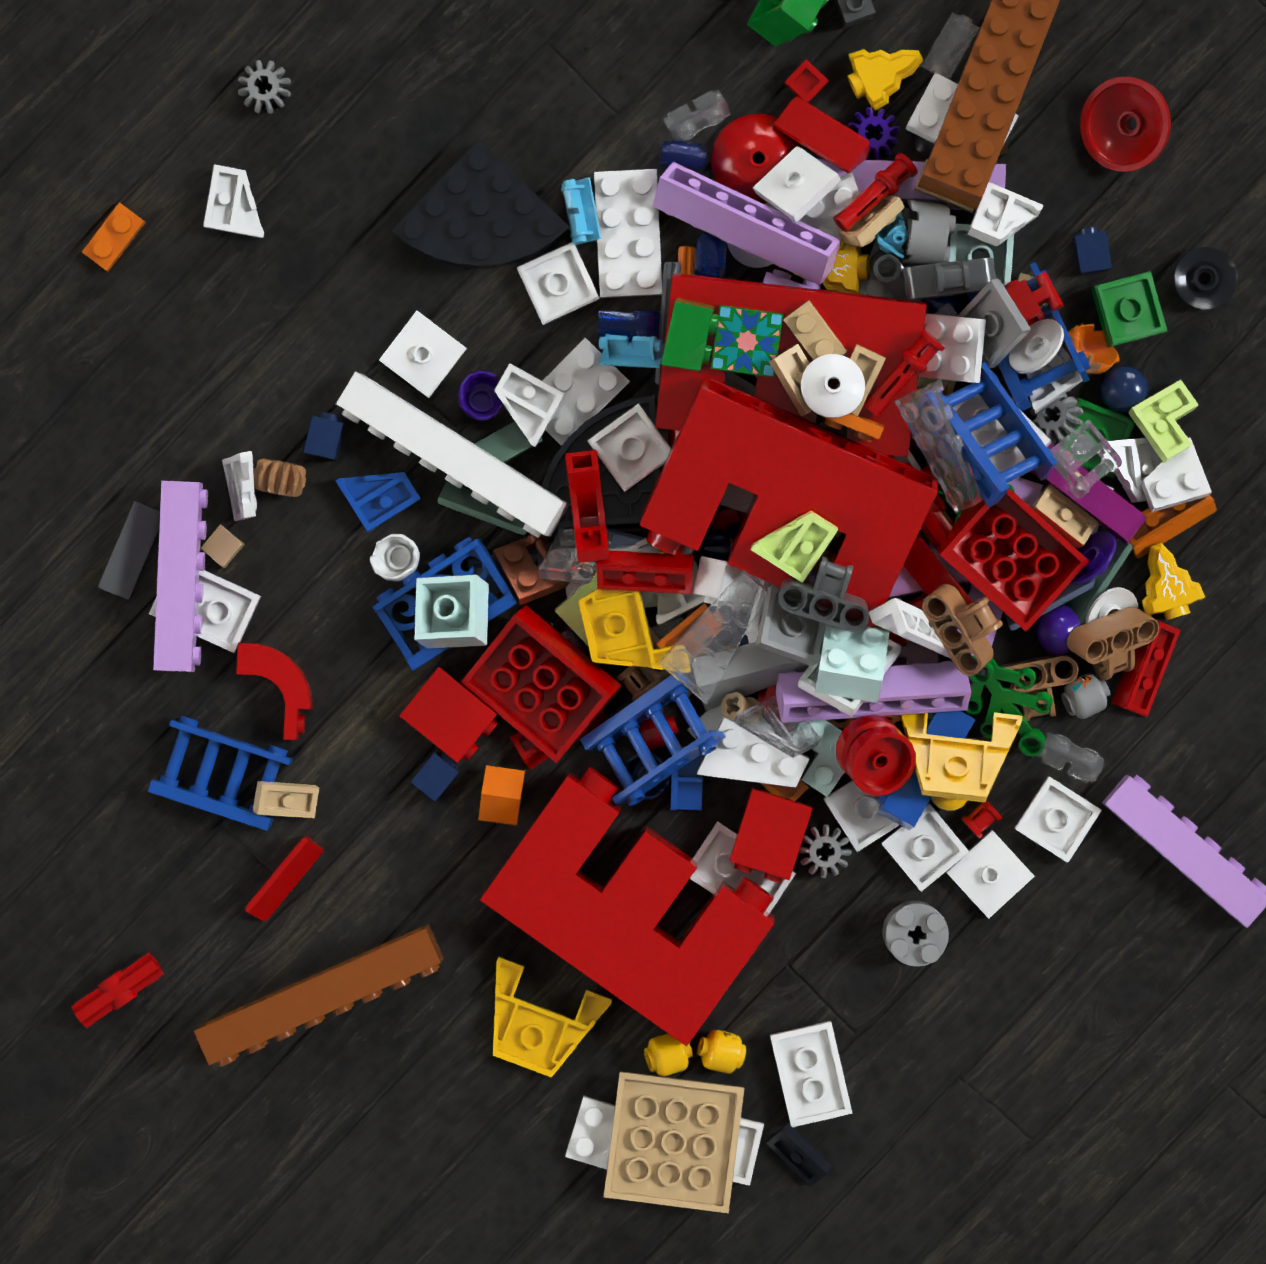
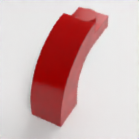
M597 450L566 453L578 563L610 559Z
M238 643L236 674L263 676L279 687L285 701L283 740H298L299 734H304L305 715H300V709H313L311 689L303 671L289 656L278 649L263 644Z

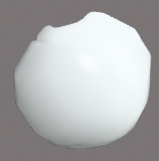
M390 534L381 539V541L376 542L373 555L370 556V563L374 572L385 580L399 582L415 572L419 563L420 552L415 542L403 534Z

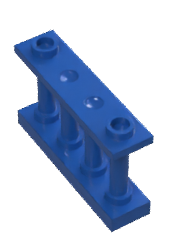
M1036 262L1030 264L1035 277L1043 272H1047L1046 269L1040 272ZM1035 278L1027 281L1031 292L1040 288ZM978 293L967 294L969 301L971 302ZM1048 301V305L1040 309L1046 319L1053 316L1055 321L1062 326L1064 332L1062 344L1066 343L1073 359L1028 380L1026 378L1020 380L1017 372L1009 363L1008 354L998 366L1017 407L1021 411L1032 407L1028 399L1029 396L1033 395L1032 391L1077 370L1084 382L1090 380L1086 370L1091 368L1084 351L1077 353L1059 311H1052Z
M985 362L981 365L980 383L971 382V384L947 396L943 395L938 386L927 390L917 404L919 411L988 507L999 503L1010 488L1007 483L1032 470L1043 480L1058 463L1051 450L1045 446L1000 384L996 374L990 370ZM979 394L989 409L966 421H962L953 407ZM997 419L1007 434L983 447L980 446L971 432ZM1016 445L1025 457V460L999 472L989 458Z
M676 671L580 739L585 750L604 753L624 789L612 798L614 803L628 804L629 806L639 803L645 798L644 793L699 755H707L718 748L717 743L726 737L722 731L709 730L707 732L688 699V689L696 684L691 673ZM671 701L677 703L696 737L695 741L683 749L662 713L664 711L663 707ZM647 718L652 719L672 757L659 766L638 730L640 728L639 723ZM622 735L628 736L648 772L636 782L632 780L614 747L616 745L615 740Z
M180 716L179 720H171L169 726L180 730L165 775H161L160 780L152 779L148 792L268 831L271 828L274 817L257 815L253 812L254 805L252 804L249 809L238 806L239 800L236 797L251 753L269 758L262 781L275 782L280 763L292 764L293 758L286 756L288 750L270 745L269 750L218 734L197 727L199 721L185 716ZM192 733L208 738L209 742L195 784L191 785L189 790L178 786L179 780H177V776ZM223 743L238 748L239 751L225 793L220 796V799L207 796L209 790L206 788L220 745Z

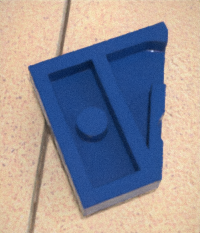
M405 472L339 478L336 480L367 532H370L421 500Z

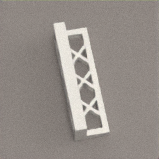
M894 598L869 612L873 624L951 658L923 610Z

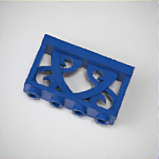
M470 537L466 538L454 546L457 552L446 558L444 554L440 555L428 563L431 569L420 575L416 571L402 580L405 586L394 592L390 588L376 597L379 603L372 608L378 614L407 659L406 661L412 671L450 648L427 649L418 643L420 651L415 653L402 631L414 629L415 622L403 624L396 621L393 617V607L400 601H406L409 605L407 612H400L402 615L408 617L415 615L416 597L408 594V592L416 588V578L473 575V565L469 571H464L461 568L462 561L466 557L473 556L482 563L480 578L485 581L490 573L504 597L499 599L489 591L488 622L518 604L503 574L480 538L474 541ZM452 564L453 575L438 574Z

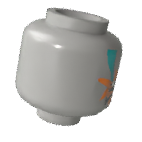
M1087 673L1076 678L1073 682L1065 684L1064 693L1061 694V698L1070 716L1075 715L1080 719H1086L1107 707V696L1110 695V690L1104 680H1098L1093 674Z

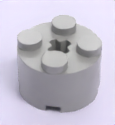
M908 200L907 204L910 208H904L902 212V221H904L908 232V239L904 243V257L902 259L898 256L901 263L918 265L949 262L950 246H947L949 234H954L956 216L950 215V208L947 204Z
M911 900L898 905L887 915L883 925V939L889 951L900 962L910 966H925L936 962L943 954L948 944L949 931L944 917L934 907L922 901ZM916 926H918L923 935L918 936L916 941H913L908 932L909 930L914 931Z

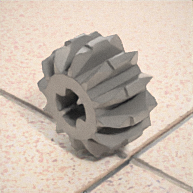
M258 60L256 61L257 71L253 72L251 67L246 66L245 71L250 77H239V83L248 87L239 89L238 94L240 96H248L244 101L246 107H250L256 102V113H261L263 105H266L268 113L272 114L274 112L272 103L276 102L280 108H283L285 104L279 97L291 96L290 91L282 88L290 85L291 80L290 78L280 79L286 72L283 67L274 71L275 63L269 61L266 69H264L262 62ZM263 80H268L272 87L270 92L265 90L266 94H261L260 89L257 87L260 82L264 84Z
M1064 393L1036 414L1032 410L1030 414L1036 418L1032 422L1051 440V444L1055 445L1057 440L1062 444H1067V435L1078 437L1074 428L1075 426H1083V421L1078 419V417L1084 412L1082 408L1076 406L1078 402L1073 396L1067 398V394ZM1056 415L1060 416L1057 422L1054 420Z
M828 824L823 825V835H819L816 827H812L811 832L815 838L811 840L808 836L804 835L803 841L808 843L809 847L801 846L799 853H809V856L800 860L801 864L806 865L813 861L808 872L813 875L820 866L821 878H826L828 867H830L835 876L838 875L839 872L835 864L838 862L842 867H847L848 863L840 857L841 855L849 856L852 854L850 849H841V846L849 842L848 837L836 841L841 830L836 828L832 835L829 836ZM823 843H830L828 847L830 849L833 847V854H828L827 859H820L822 856L820 854L816 855L817 848H822Z

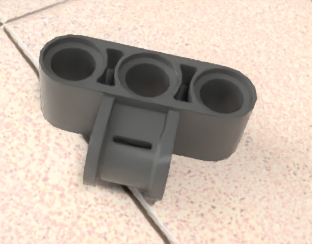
M994 258L929 264L902 269L907 301L979 293L990 280L996 279Z
M822 556L814 582L804 580L802 583L796 578L791 577L784 580L780 585L779 604L787 612L851 632L861 631L866 627L869 620V608L865 600L846 593L853 571L852 565L848 564L847 567L829 562L827 557ZM789 589H797L801 592L802 596L799 600L790 601L784 594ZM825 598L830 600L833 605L829 610L823 611L815 606L816 601ZM851 608H858L863 612V616L858 620H851L846 616V612Z

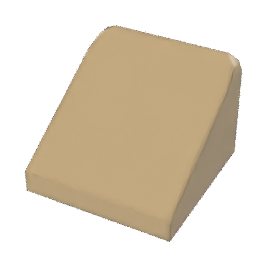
M220 524L201 549L222 568H226L245 544Z

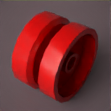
M876 714L866 715L852 721L841 732L836 743L835 756L840 768L857 787L870 795H889L900 789L910 779L916 766V752L913 744L888 718Z

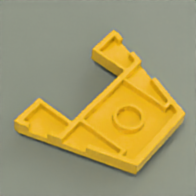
M596 589L578 600L592 662L649 667L659 670H676L679 672L692 671L686 642L657 649L653 648L640 591Z
M928 713L900 715L905 736L913 744L916 752L915 772L922 795L986 802L1021 726L1023 716L994 713L991 742L930 735L926 733Z
M498 956L496 961L493 1056L552 1078L579 1042L595 1025L605 1010L608 1009L613 999L586 989L575 1019L566 1017L514 997L525 966Z

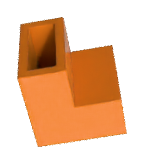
M486 765L478 820L510 825L518 824L525 771Z

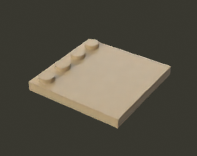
M620 1071L604 1197L729 1213L744 1087Z

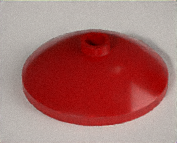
M1117 77L1100 84L1087 98L1080 119L1082 140L1089 154L1102 166L1120 172L1139 170L1155 161L1164 150L1171 129L1170 112L1161 93L1147 81L1135 77ZM1132 118L1137 121V126L1134 130L1130 127Z
M766 114L745 115L729 123L718 135L711 154L712 173L716 182L762 204H766L768 202L759 197L753 187L796 146L802 149L803 146L774 127V123L778 119L777 117ZM756 153L763 154L764 162L761 164L755 163L752 158L753 155Z

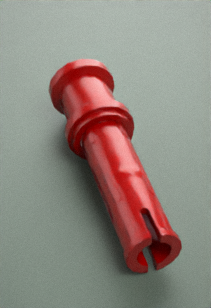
M898 153L891 165L884 171L879 170L875 174V181L833 217L835 224L847 233L855 223L863 218L887 195H895L899 191L898 187L905 180L918 174L913 162L906 155Z
M925 329L921 332L922 337L910 350L903 352V361L885 379L869 400L864 403V406L875 416L880 417L881 413L900 394L918 372H925L928 362L938 351L942 352L945 349ZM928 346V348L922 353V355L919 356L921 352ZM901 377L900 380L894 385V387H893V388L887 393V395L883 398L884 394L891 388V386L898 380V378Z

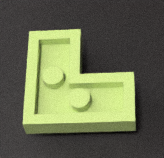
M1181 380L1132 407L1128 412L1163 463L1188 450L1192 445L1176 420L1195 410L1198 403Z

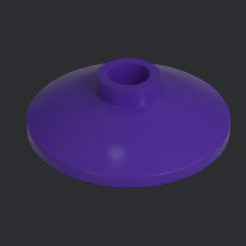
M1105 531L1094 533L1089 536L1084 546L1079 549L1076 548L1089 562L1070 583L1083 584L1102 574L1107 569L1116 550V539L1111 533Z

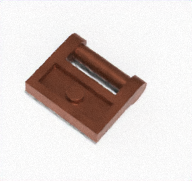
M529 534L526 538L493 550V558L519 606L563 589L571 582L569 575L566 571H562L549 548L546 535L541 534L538 538ZM537 550L551 578L543 579L529 551Z

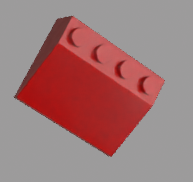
M1010 488L999 503L991 507L987 506L976 491L970 497L938 552L940 556L1025 632L1089 562L1085 556Z
M527 605L514 614L461 681L464 686L556 763L622 686Z

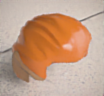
M1093 324L1076 325L1068 333L1077 353L1084 351L1091 368L1086 370L1087 374H1101L1119 362L1120 358L1114 347L1107 348L1103 331L1094 330L1095 326ZM1064 343V344H1063V348H1064V349L1066 350V352L1069 354V356L1071 357V359H1073L1072 356H1071V354H1070V352H1069V350H1068V347H1067L1066 343Z

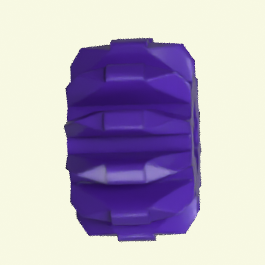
M867 107L866 119L861 113L857 112L854 117L859 124L853 122L848 124L849 129L857 132V134L867 139L866 136L869 132L866 130L867 128L871 130L878 128L880 130L878 135L881 138L877 141L875 138L867 139L870 142L867 158L871 151L875 160H880L881 158L880 149L885 155H891L892 150L887 144L897 146L899 143L897 138L890 136L899 133V126H888L894 121L895 117L890 115L886 120L882 119L885 111L883 108L879 109L876 117L873 116L872 108Z

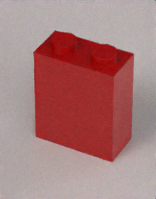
M441 667L437 668L399 715L457 763L462 758L468 762L479 748L475 744L482 734L488 737L498 725V722L495 720L498 713Z
M752 787L729 857V861L735 863L733 868L750 874L752 869L765 872L763 878L777 883H781L783 878L790 880L812 813V806Z

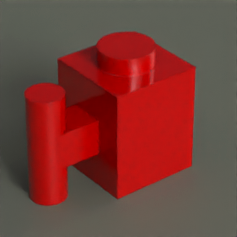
M1043 272L1035 277L1040 288L1031 292L1025 279L1020 282L1014 280L1004 285L1029 326L1037 321L1046 319L1039 307L1040 305L1048 301L1052 311H1056L1064 306L1047 272Z

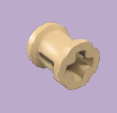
M738 692L728 693L721 703L724 717L730 720L738 719L744 725L755 724L761 716L762 707L760 702L752 697L745 698ZM745 712L750 713V714H752V715H751V716L745 715Z

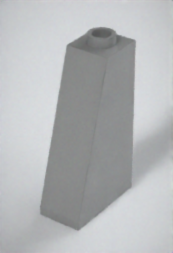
M756 642L691 658L705 711L721 706L723 698L728 693L738 692L743 696L750 695L776 685L779 673L790 671L805 672L810 665L756 647Z

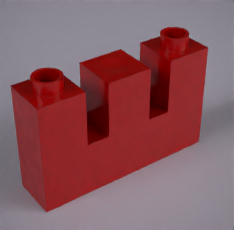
M674 273L672 276L665 344L674 303L677 298L715 306L713 314L718 315L721 304L783 313V319L809 300L847 350L842 356L850 359L856 344L886 358L865 400L867 402L885 379L903 361V352L910 350L922 337L921 332L924 329L927 304L923 301H907L897 298ZM782 320L777 356L792 346L799 344L807 360L811 363L813 361L811 356L784 320ZM716 332L714 335H708L706 345L712 346L709 364H702L700 371L662 365L655 428L669 429L668 445L673 446L704 375L724 384L726 382L727 371L711 369ZM776 373L774 378L757 375L756 398L816 424L817 414L811 411L804 416L799 414ZM918 373L881 413L880 417L875 416L863 405L859 413L860 416L884 425L880 439L873 437L871 442L860 439L853 435L855 430L849 427L846 428L845 437L892 458L895 456L908 457ZM899 377L898 380L891 386V388L884 394L883 398L894 387V385L900 380L901 377Z
M704 375L643 510L639 526L650 530L646 537L647 542L666 553L681 555L684 546L698 551L728 484L731 483L755 495L732 543L727 564L780 587L784 580L792 576L750 550L754 542L805 513L813 511L838 527V531L842 532L829 562L845 567L848 564L853 566L846 593L864 599L868 604L870 612L886 603L938 493V482L935 476ZM825 598L816 601L817 604L828 608V610L833 605L830 600ZM851 608L846 612V616L851 620H858L863 616V612L858 608ZM869 615L867 626L874 628L875 624L872 623Z
M591 767L588 768L581 779L570 772L487 888L480 901L682 1044L688 1046L775 924L774 915L766 912L774 897L745 876H743L736 888L723 880L682 939L678 940L657 924L693 875L698 863L646 826L604 887L579 869L620 813L621 807L612 801V798L618 793L620 788Z

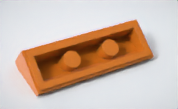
M1211 495L1152 513L1150 508L1142 511L1147 519L1129 542L1133 545L1132 552L1136 558H1141L1149 553L1150 546L1167 542L1213 514L1217 509Z

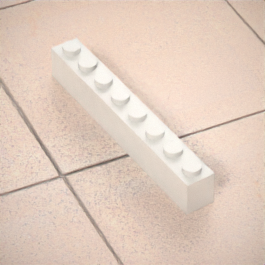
M354 373L336 403L344 409L342 415L357 424L360 419L370 425L368 428L370 433L383 440L385 436H388L396 441L393 445L394 448L408 456L411 452L421 457L419 461L421 465L433 472L437 468L447 474L445 480L460 489L463 484L473 490L471 494L473 498L485 505L491 501L499 506L497 513L510 521H513L515 517L525 523L523 529L538 538L541 534L551 537L570 506L566 501L361 373Z

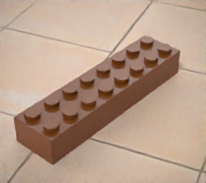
M991 0L918 187L972 209H977L989 183L1060 0Z
M427 924L205 1022L197 1027L194 1033L208 1065L217 1063L219 1067L235 1061L239 1057L238 1053L246 1050L249 1055L264 1048L268 1044L267 1040L273 1037L278 1042L292 1036L297 1031L296 1027L304 1024L305 1029H308L323 1022V1019H325L324 1015L333 1012L334 1016L340 1015L352 1009L354 1001L362 999L363 1003L374 1000L383 993L381 989L388 986L391 987L392 991L409 984L411 976L418 973L421 978L438 971V968H440L439 964L444 957L430 925Z

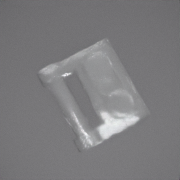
M1089 419L1050 449L1055 460L1058 462L1055 466L1056 470L1067 481L1070 492L1077 498L1084 497L1089 493L1092 485L1107 473L1114 472L1122 466L1120 455ZM1098 453L1102 458V462L1085 476H1082L1077 469Z
M560 528L539 567L540 578L588 584L595 576L597 561L579 564L575 531L573 529ZM607 530L608 546H610L613 536Z

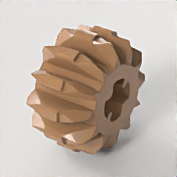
M263 458L257 461L256 468H254V487L257 490L289 497H297L302 494L306 483V469L303 466Z

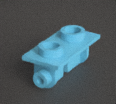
M590 177L576 181L575 179L563 181L561 191L564 195L572 242L575 245L602 239Z
M901 211L897 214V218L893 223L883 227L876 234L877 245L882 251L887 254L895 253L903 259L902 245L908 239V232L904 221H902L903 213Z
M606 334L605 337H600L599 348L603 349L599 365L660 368L665 344H663L662 340L657 339L656 336H633L632 342H628L627 336Z

